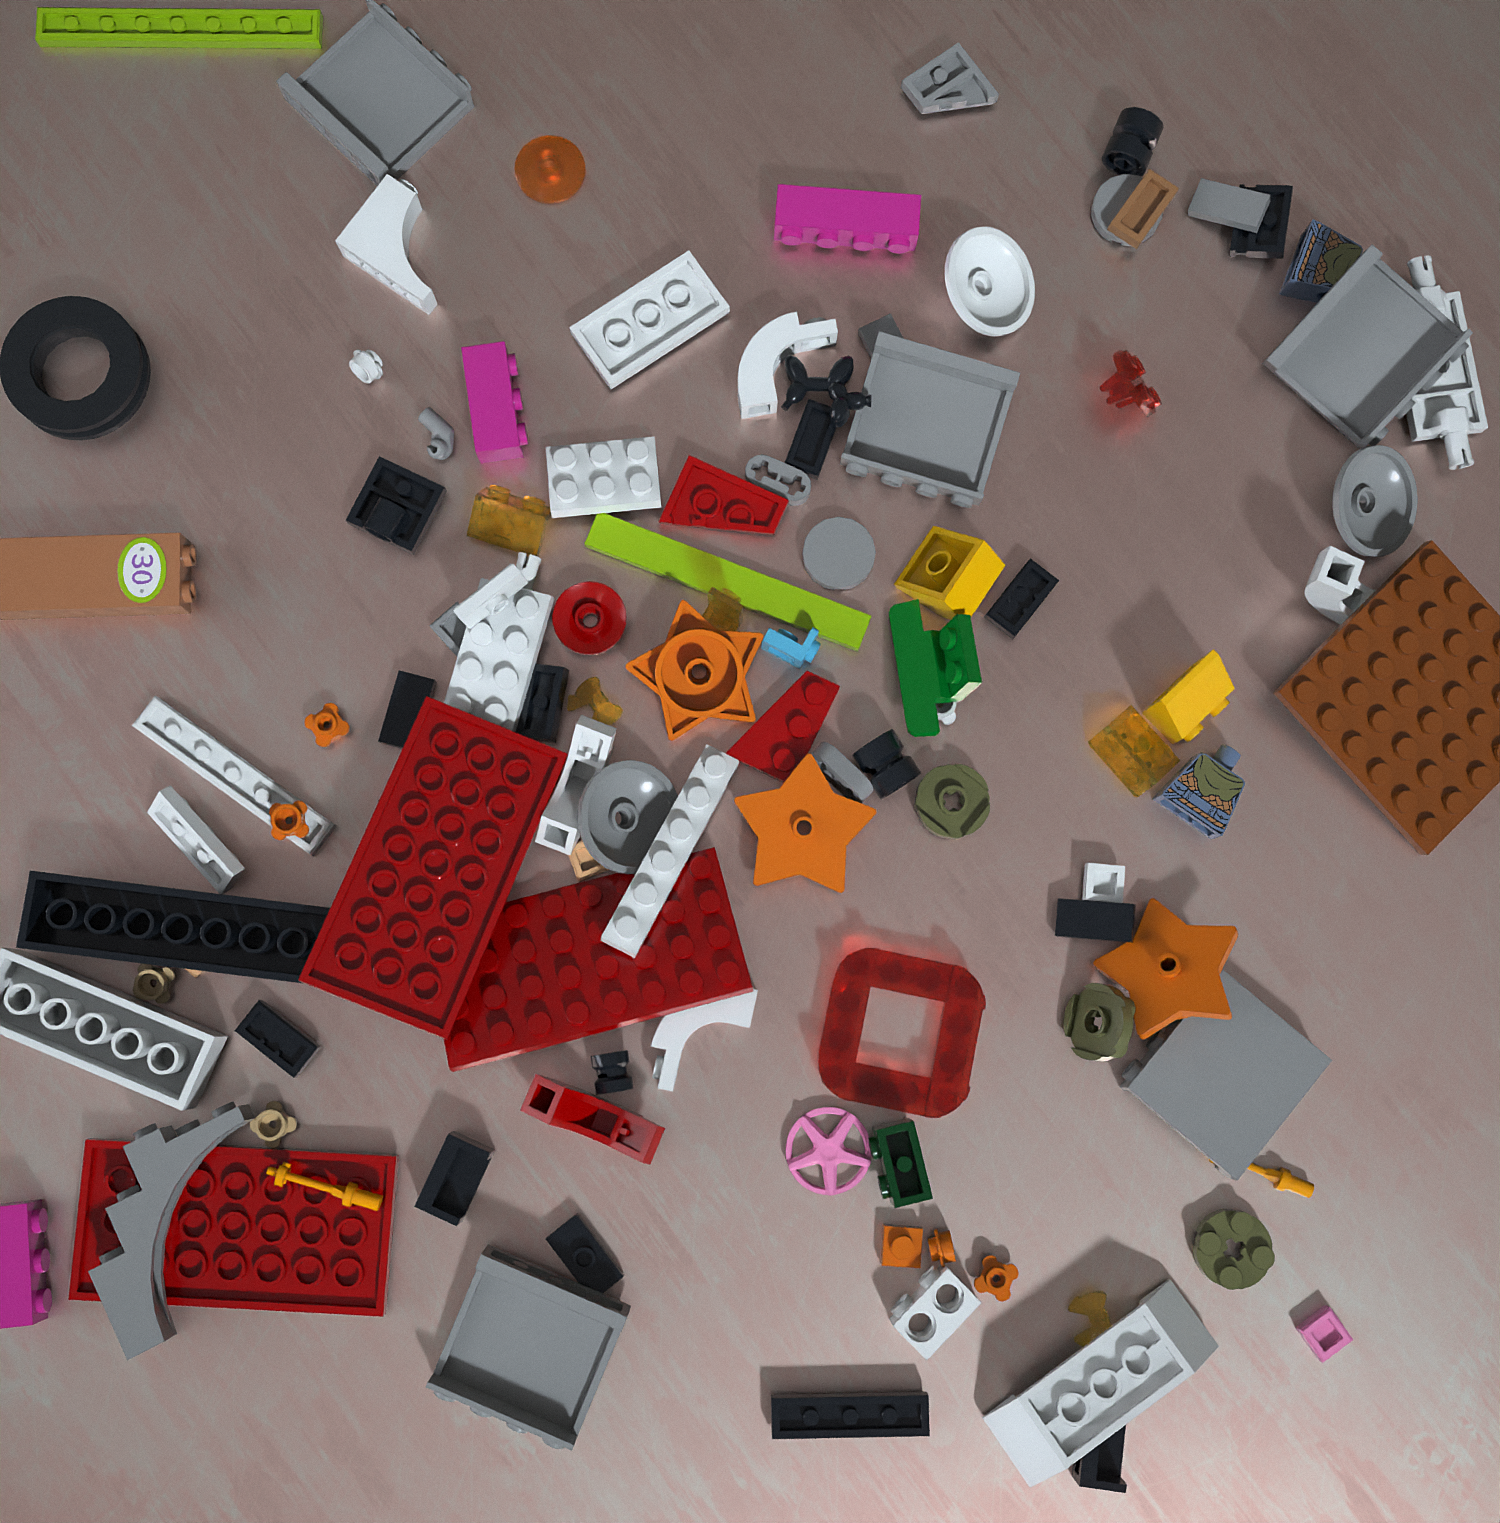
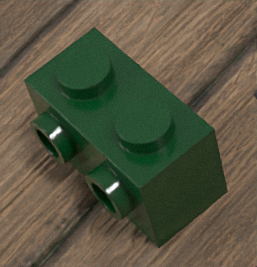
M905 1118L873 1126L874 1136L868 1137V1143L873 1161L880 1159L883 1175L877 1176L882 1198H889L894 1208L933 1199L914 1120Z

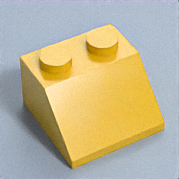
M933 526L894 585L914 600L919 599L920 604L940 617L949 620L956 614L970 615L972 617L1005 567V564L985 540Z
M1213 649L1193 663L1142 712L1172 745L1182 739L1187 743L1191 741L1204 728L1200 722L1208 714L1215 717L1230 703L1226 697L1235 688L1219 654Z

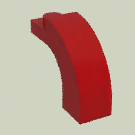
M535 1074L520 1111L548 1125L584 1135L641 1163L649 1165L665 1130L664 1127L630 1109L580 1088L539 1074Z

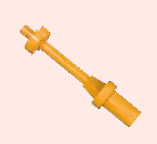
M1251 1163L1247 1168L1273 1182V1187L1279 1191L1287 1189L1307 1198H1310L1313 1194L1314 1184L1291 1175V1171L1287 1168L1280 1167L1278 1170L1266 1169L1254 1163Z
M285 1162L278 1169L269 1166L266 1172L268 1175L275 1176L274 1185L283 1187V1184H286L287 1180L326 1191L342 1199V1205L347 1207L355 1204L378 1211L383 1199L382 1195L359 1189L358 1184L349 1182L347 1186L336 1184L334 1186L290 1173L291 1164Z

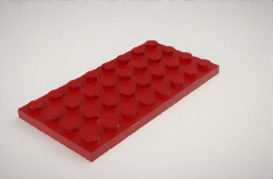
M426 696L298 981L448 1040L568 754Z
M715 847L691 853L635 958L601 941L604 930L635 874L614 873L506 902L448 1040L444 1039L449 1069L452 1072L460 1071L754 992Z
M85 1139L68 1300L101 1302L88 1271L101 1265L98 1257L122 1246L105 1208L118 1202L117 1194L139 1184L123 1149L124 1145L134 1140ZM217 1145L203 1159L187 1181L173 1210L165 1241L163 1269L167 1305L383 1317L387 1309L399 1155ZM285 1162L291 1164L290 1173L334 1186L335 1184L347 1186L349 1182L358 1184L359 1189L382 1195L383 1199L378 1211L355 1204L347 1207L342 1205V1199L326 1191L287 1180L286 1184H283V1187L274 1185L275 1176L268 1175L266 1172L269 1166L278 1169Z

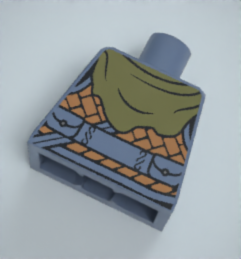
M1313 219L1300 236L1279 294L1318 303L1363 252L1362 246Z
M1224 744L1220 746L1213 758L1203 752L1196 754L1153 797V800L1208 838L1214 839L1222 836L1245 786V781L1232 772L1241 755L1232 747Z

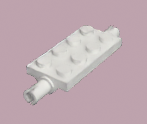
M1429 255L1424 256L1423 261L1422 256L1408 261L1407 266L1410 271L1413 288L1463 332L1468 330L1460 291L1445 293L1441 290L1440 285H1436L1432 257ZM1470 338L1465 341L1469 347L1456 361L1452 363L1448 359L1438 371L1442 373V376L1427 391L1421 388L1411 398L1416 403L1406 413L1412 442L1437 438L1445 441L1450 470L1457 469V466H1459V469L1474 464L1467 434L1481 433L1488 428Z
M523 552L518 553L516 567L529 583L508 599L509 603L503 610L494 615H487L471 629L466 626L444 703L514 732L517 729L554 602V598L551 595L536 592L532 589L542 559L532 554L526 557L527 553ZM481 578L478 589L489 580Z

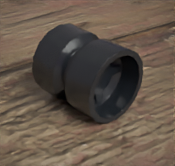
M1130 107L1122 110L1114 127L1113 136L1110 137L1102 156V162L1106 168L1117 175L1143 176L1153 155L1152 150L1155 149L1164 128L1160 118L1143 108Z
M893 729L873 739L852 755L863 773H871L870 782L880 799L894 793L921 774L911 756H903L901 753L904 745Z

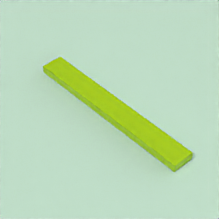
M37 7L35 40L40 47L322 49L323 15L320 9Z
M605 513L596 515L585 541L586 548L809 633L812 627L819 630L818 637L857 652L872 617L869 614Z

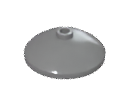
M1383 445L1367 446L1353 453L1346 460L1338 474L1332 497L1335 524L1345 543L1353 551L1363 556H1385L1397 550L1405 542L1414 525L1418 504L1417 487L1412 470L1404 457L1396 450Z
M636 760L611 763L591 777L581 794L577 819L581 839L590 855L599 864L617 873L636 874L678 797L670 780L656 767ZM617 812L620 813L622 818L620 824H617L615 820Z

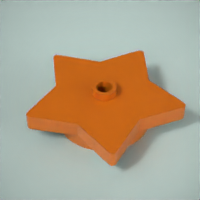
M681 600L665 642L629 661L625 668L660 696L667 734L671 741L677 739L709 717L754 722L756 717L745 675L762 642L763 634L760 632L717 630L687 601ZM698 664L703 665L707 670L706 675L701 679L695 678L692 674L693 667Z
M808 753L780 788L738 796L734 799L735 805L758 838L753 884L755 886L801 875L836 892H844L846 846L874 817L876 809L835 794L812 754ZM802 820L808 821L811 825V831L807 835H801L797 831V824Z
M1151 898L1134 936L1133 943L1127 942L1099 957L1093 963L1101 974L1129 994L1136 1007L1134 1014L1136 1031L1142 1040L1178 1019L1191 1016L1231 1020L1232 1012L1220 973L1238 938V931L1235 926L1187 925L1159 901ZM1175 966L1172 971H1165L1167 968Z

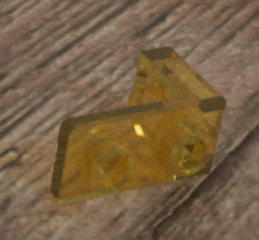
M711 587L708 592V607L702 616L717 630L738 631L743 623L744 606L740 604L741 598L726 588H722L719 591Z

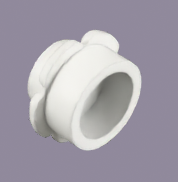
M369 349L366 351L355 350L353 352L354 357L349 361L352 372L360 380L368 384L375 378L380 379L383 375L381 368L383 362L380 357Z

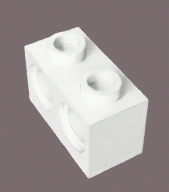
M934 1265L931 1266L920 1277L918 1283L921 1286L911 1296L905 1294L894 1304L891 1309L893 1315L889 1318L893 1327L926 1360L935 1353L981 1304V1301L946 1265L944 1268L941 1265L938 1268ZM945 1284L953 1285L955 1287L954 1298L948 1303L938 1302L936 1300L937 1290ZM917 1313H924L928 1316L926 1328L918 1332L910 1330V1318Z

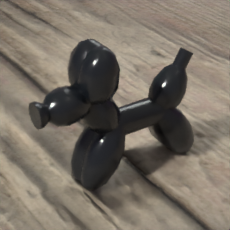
M788 355L785 358V371L792 383L787 390L786 401L781 406L785 411L792 404H797L803 400L807 391L828 392L833 400L829 410L830 421L834 427H842L850 416L849 409L860 410L865 406H872V395L865 396L861 392H847L845 384L850 380L854 369L853 358L849 355L841 357L835 362L828 377H808L803 363L797 357Z

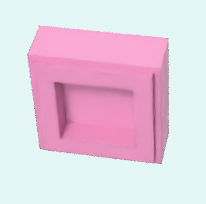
M1327 1305L1321 1307L1295 1327L1313 1354L1322 1363L1353 1341V1338L1333 1310Z

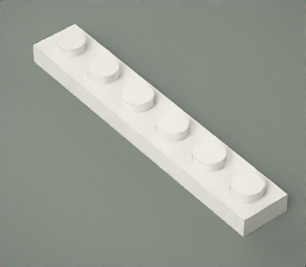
M706 744L601 936L602 942L633 958L636 957L739 765V760Z

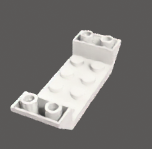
M1170 1279L1139 1300L1140 1305L1018 1396L1011 1395L982 1417L1030 1488L1066 1470L1193 1375L1219 1347Z

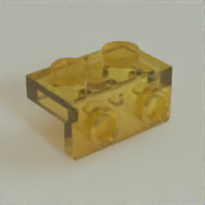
M490 485L475 495L466 536L518 553H527V556L532 554L538 557L547 522L552 517L550 507L545 506L546 502L532 496L521 498L511 495L509 489L498 485Z
M1132 705L1088 741L1089 746L1135 797H1139L1157 784L1181 761Z

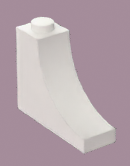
M387 174L335 242L343 257L430 315L437 306V301L432 289L425 285L412 270L409 260L410 235L419 214L423 210L417 196L418 191L408 181L404 179L397 181Z

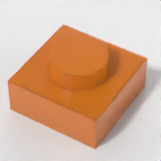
M883 1224L881 1265L921 1268L923 1228L919 1226Z

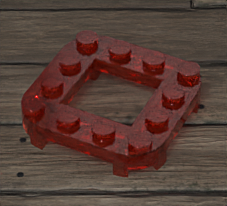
M864 948L848 954L837 966L832 979L817 1054V1069L822 1083L833 1094L847 1101L927 1118H941V1116L953 1112L967 1099L971 1088L969 1086L982 1012L986 1007V998L983 995L979 982L966 968L955 964L952 965L880 950L879 948ZM871 987L944 1002L929 1077L856 1062Z

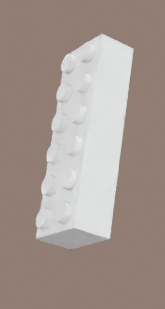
M0 949V1035L181 1111L197 1107L228 1038L227 1035L21 949Z

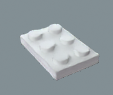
M654 436L546 447L552 518L662 508Z

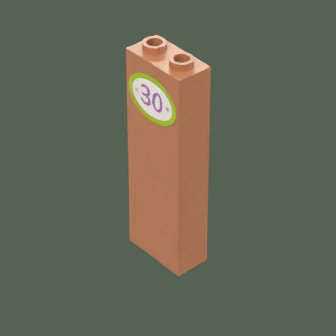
M181 533L0 538V620L191 614V603L196 600V587L194 581L191 580V566L196 565L195 546Z

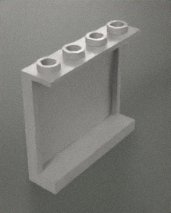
M365 0L369 12L296 80L285 72L276 82L284 99L378 186L387 174L398 180L474 108L470 93L472 87L460 73L454 75L446 68L447 64L440 54L433 49L429 52L422 45L421 39L412 28L407 26L404 29L397 22L395 14L384 3L378 5L374 0Z
M1373 244L1360 255L1262 363L1359 449L1366 447L1368 444L1375 446L1386 436L1389 430L1385 426L1394 416L1401 419L1414 406L1416 402L1411 398L1421 388L1427 391L1442 376V373L1438 371L1448 359L1452 363L1456 361L1469 347L1465 341L1473 334L1470 329L1463 332L1380 259L1383 253Z
M879 331L861 392L865 396L872 395V406H865L863 409L856 410L844 452L841 456L840 465L846 466L845 471L856 476L866 477L867 473L880 476L882 483L893 487H901L902 483L914 486L918 494L936 498L937 494L951 497L950 502L957 506L971 508L972 504L979 506L984 497L985 485L1011 398L1017 387L1020 372Z
M1222 970L1220 977L1232 1012L1231 1020L1191 1016L1173 1021L1164 1032L1159 1030L1149 1039L1146 1044L1149 1051L1141 1061L1135 1059L1128 1065L1122 1074L1125 1080L1120 1085V1088L1132 1093L1215 1163V1168L1224 1176L1238 1181L1331 1063L1332 1059L1227 972Z
M488 1244L480 1255L475 1267L474 1277L426 1388L433 1390L434 1394L444 1401H459L470 1406V1410L476 1415L485 1418L493 1416L505 1421L506 1425L515 1432H530L542 1437L543 1442L552 1448L563 1449L565 1447L572 1450L617 1339L623 1329L631 1305Z

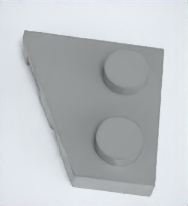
M959 42L904 78L900 87L921 114L991 105L997 102L999 93Z

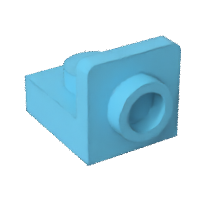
M812 627L803 645L797 643L798 638L784 629L775 631L769 628L762 640L761 649L800 669L805 660L810 663L813 661L821 646V643L816 641L819 630Z

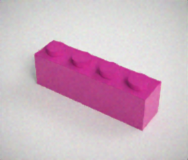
M778 184L774 241H781L791 246L801 243H812L822 248H834L837 245L852 246L859 251H868L873 248L888 249L890 252L897 254L915 251L919 237L921 195Z

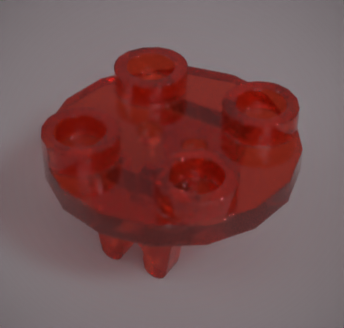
M1128 350L1117 351L1113 354L1117 372L1100 386V391H1109L1111 396L1106 399L1107 404H1115L1117 408L1122 409L1136 403L1143 414L1149 417L1156 413L1157 407L1162 405L1161 399L1152 386L1148 388L1141 376L1146 374V371L1137 355L1131 356Z

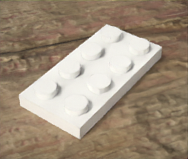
M688 250L569 328L574 339L611 390L730 313V306Z

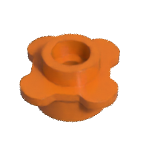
M333 703L325 704L323 710L315 715L309 714L305 718V727L313 731L316 736L315 742L321 747H328L332 741L345 736L350 729L349 723L343 721L338 714V707ZM325 722H330L329 728H324Z
M297 800L292 805L275 803L271 806L269 814L271 815L273 827L271 835L273 838L284 840L286 836L294 835L303 838L309 833V826L305 822V813L308 808L304 802ZM288 817L293 819L291 824L286 823Z
M993 1255L985 1256L982 1259L979 1277L974 1280V1287L979 1293L988 1292L995 1295L998 1301H1006L1011 1296L1009 1289L1012 1281L1017 1279L1019 1275L1018 1269L1014 1264L1005 1265L997 1261V1258ZM994 1275H999L1000 1279L998 1282L993 1281Z

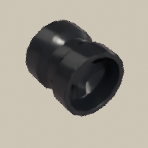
M628 1050L590 1056L592 1068L596 1070L598 1077L594 1083L596 1095L633 1089L632 1077L627 1074V1065L630 1062Z

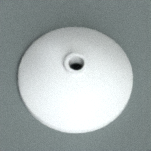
M992 227L970 229L953 242L945 263V283L950 301L958 315L972 329L987 336H1003L1019 329L1028 319L1035 298V283L1032 269L1020 246L1009 235Z

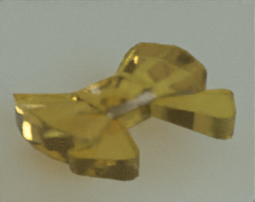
M597 677L585 680L579 685L575 695L568 696V711L573 712L589 704L594 711L592 719L609 726L617 722L623 714V709L610 703L601 691L600 679Z
M1090 1291L1082 1296H1076L1068 1307L1070 1312L1088 1315L1091 1327L1074 1337V1341L1082 1347L1112 1326L1105 1309L1107 1294L1104 1291Z

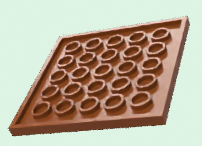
M1430 540L1424 542L1273 692L1420 855H1429L1500 782V615L1441 549Z

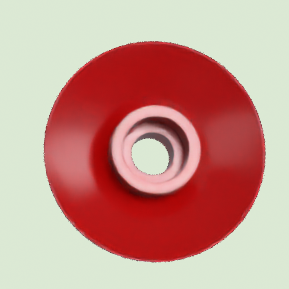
M587 581L569 587L559 596L554 605L552 622L557 637L568 649L580 654L594 655L609 650L620 640L625 631L627 615L622 599L612 588L599 582ZM589 615L597 618V623L593 627H588L584 624V619Z

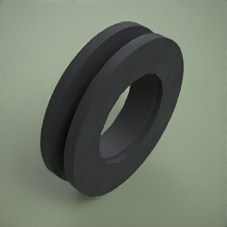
M65 296L36 305L17 320L10 329L2 346L0 378L8 399L34 425L55 437L68 440H90L117 430L138 411L149 388L151 375L150 360L142 339L121 314L107 304L92 298ZM90 337L100 340L109 352L110 367L105 381L98 389L80 400L63 401L48 395L43 385L42 370L47 356L59 344L71 338Z

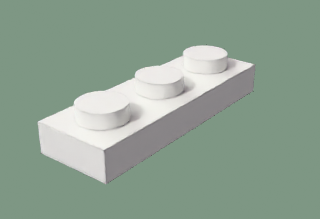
M171 785L160 790L147 813L219 894H224L232 889L245 869L236 855L225 847L216 837L213 830L190 808L188 802Z

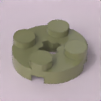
M962 764L942 765L928 772L919 783L916 790L914 808L919 820L928 831L942 838L959 839L975 832L987 819L990 812L989 789L984 778L969 766ZM957 792L961 796L958 802L962 807L960 810L952 808L949 811L944 807L946 801L943 799V795L945 793L952 795Z
M1100 983L1087 984L1084 986L1087 989L1083 990L1080 995L1074 994L1066 1006L1063 1019L1065 1036L1071 1037L1072 1044L1074 1045L1071 1049L1077 1056L1083 1059L1105 1062L1113 1058H1121L1128 1050V1043L1132 1035L1135 1004L1132 999L1125 997L1114 986ZM1095 1017H1102V1024L1099 1030L1098 1026L1094 1025Z
M1219 1209L1208 1214L1199 1223L1196 1229L1195 1245H1193V1257L1201 1273L1209 1280L1229 1290L1244 1289L1259 1282L1266 1275L1268 1269L1273 1266L1275 1255L1272 1250L1270 1234L1256 1217L1241 1210ZM1228 1239L1235 1243H1241L1242 1248H1240V1255L1237 1258L1231 1255L1227 1257L1224 1255V1251L1228 1249L1226 1244Z

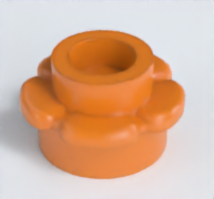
M935 1228V1237L928 1238L932 1262L940 1260L941 1267L944 1268L945 1263L956 1262L950 1230L938 1232V1229Z

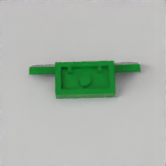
M919 599L893 605L889 610V619L907 731L914 737L936 736L940 732L936 704L962 701L982 683L971 616L956 614L940 631H924Z

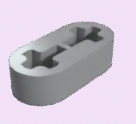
M763 454L752 457L746 465V481L788 499V505L798 506L805 503L809 498L811 480L802 470ZM762 465L768 467L767 474L776 479L764 476L761 481L755 479L756 472L753 469L760 470ZM795 480L800 481V489L804 492L797 491L795 495H790L788 493L789 487L781 483L783 481L792 485Z
M822 742L811 753L825 778L846 798L863 803L873 792L874 788L869 779L833 745Z

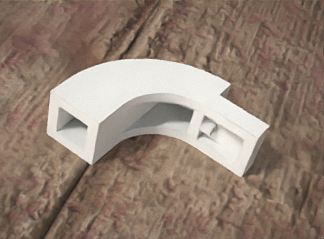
M796 311L770 321L753 336L744 350L738 370L737 397L741 419L777 413L778 399L773 379L777 367L788 355L836 346L838 329L835 319L826 320L825 318L818 317L799 325Z
M1332 546L1323 549L1318 554L1304 591L1308 602L1321 614L1341 625L1376 591L1358 581L1365 561Z
M583 715L580 716L575 726L564 770L553 796L541 816L535 842L571 855L580 838L577 818L581 794L591 777L600 769L609 765L614 749L612 745L617 728Z
M753 989L754 992L665 1015L655 1032L651 1047L666 1050L664 1057L657 1055L652 1078L659 1079L658 1089L673 1092L684 1044L689 1036L698 1028L715 1022L750 1028L758 990Z

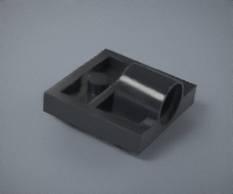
M379 456L349 512L346 522L359 530L414 555L447 490L444 486Z

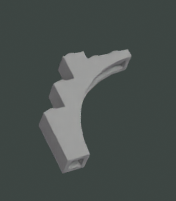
M233 1101L211 1112L214 1119L200 1125L197 1119L176 1129L178 1137L172 1125L157 1128L156 1123L133 1133L135 1140L123 1146L139 1184L117 1194L118 1202L105 1208L122 1246L98 1257L101 1265L88 1272L127 1360L177 1334L167 1305L163 1275L165 1241L173 1210L187 1181L203 1159L229 1134L255 1119L249 1104L236 1107Z

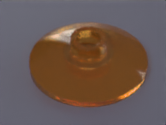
M547 135L531 140L520 150L515 161V177L520 189L529 198L540 203L555 204L568 200L579 191L585 179L586 167L582 153L575 144L560 136ZM546 161H555V164L551 167L543 165Z

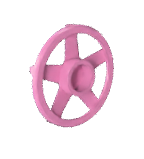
M821 1107L811 1110L795 1122L788 1134L785 1149L788 1167L794 1178L803 1187L814 1193L831 1196L846 1192L862 1180L870 1166L871 1151L868 1143V1132L859 1119L843 1109ZM821 1114H836L843 1117L830 1134H825L810 1119ZM852 1124L857 1127L863 1138L864 1154L848 1149L843 1145ZM802 1126L812 1141L813 1148L793 1158V1140L797 1131ZM839 1163L861 1166L858 1173L850 1181L836 1187L837 1166ZM820 1164L825 1187H819L810 1183L802 1177L797 1169Z

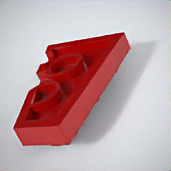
M689 455L660 517L659 523L775 535L789 500Z
M806 671L726 754L739 760L740 763L784 783L802 759L809 753L840 686L812 672Z

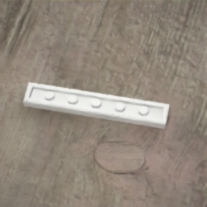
M157 696L153 697L132 725L271 827L269 810L273 804L292 805L297 800L302 801ZM307 805L308 810L305 813V822L309 826V833L303 838H299L296 835L286 836V838L310 855L315 856L336 828V825ZM292 817L286 819L287 824H291L293 821Z

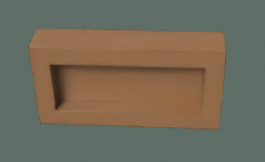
M1149 169L1112 220L1107 230L1137 249L1172 201L1179 188Z

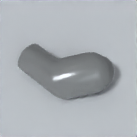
M428 407L418 418V421L432 433L431 444L427 446V451L432 458L444 460L453 451L454 429L431 407Z

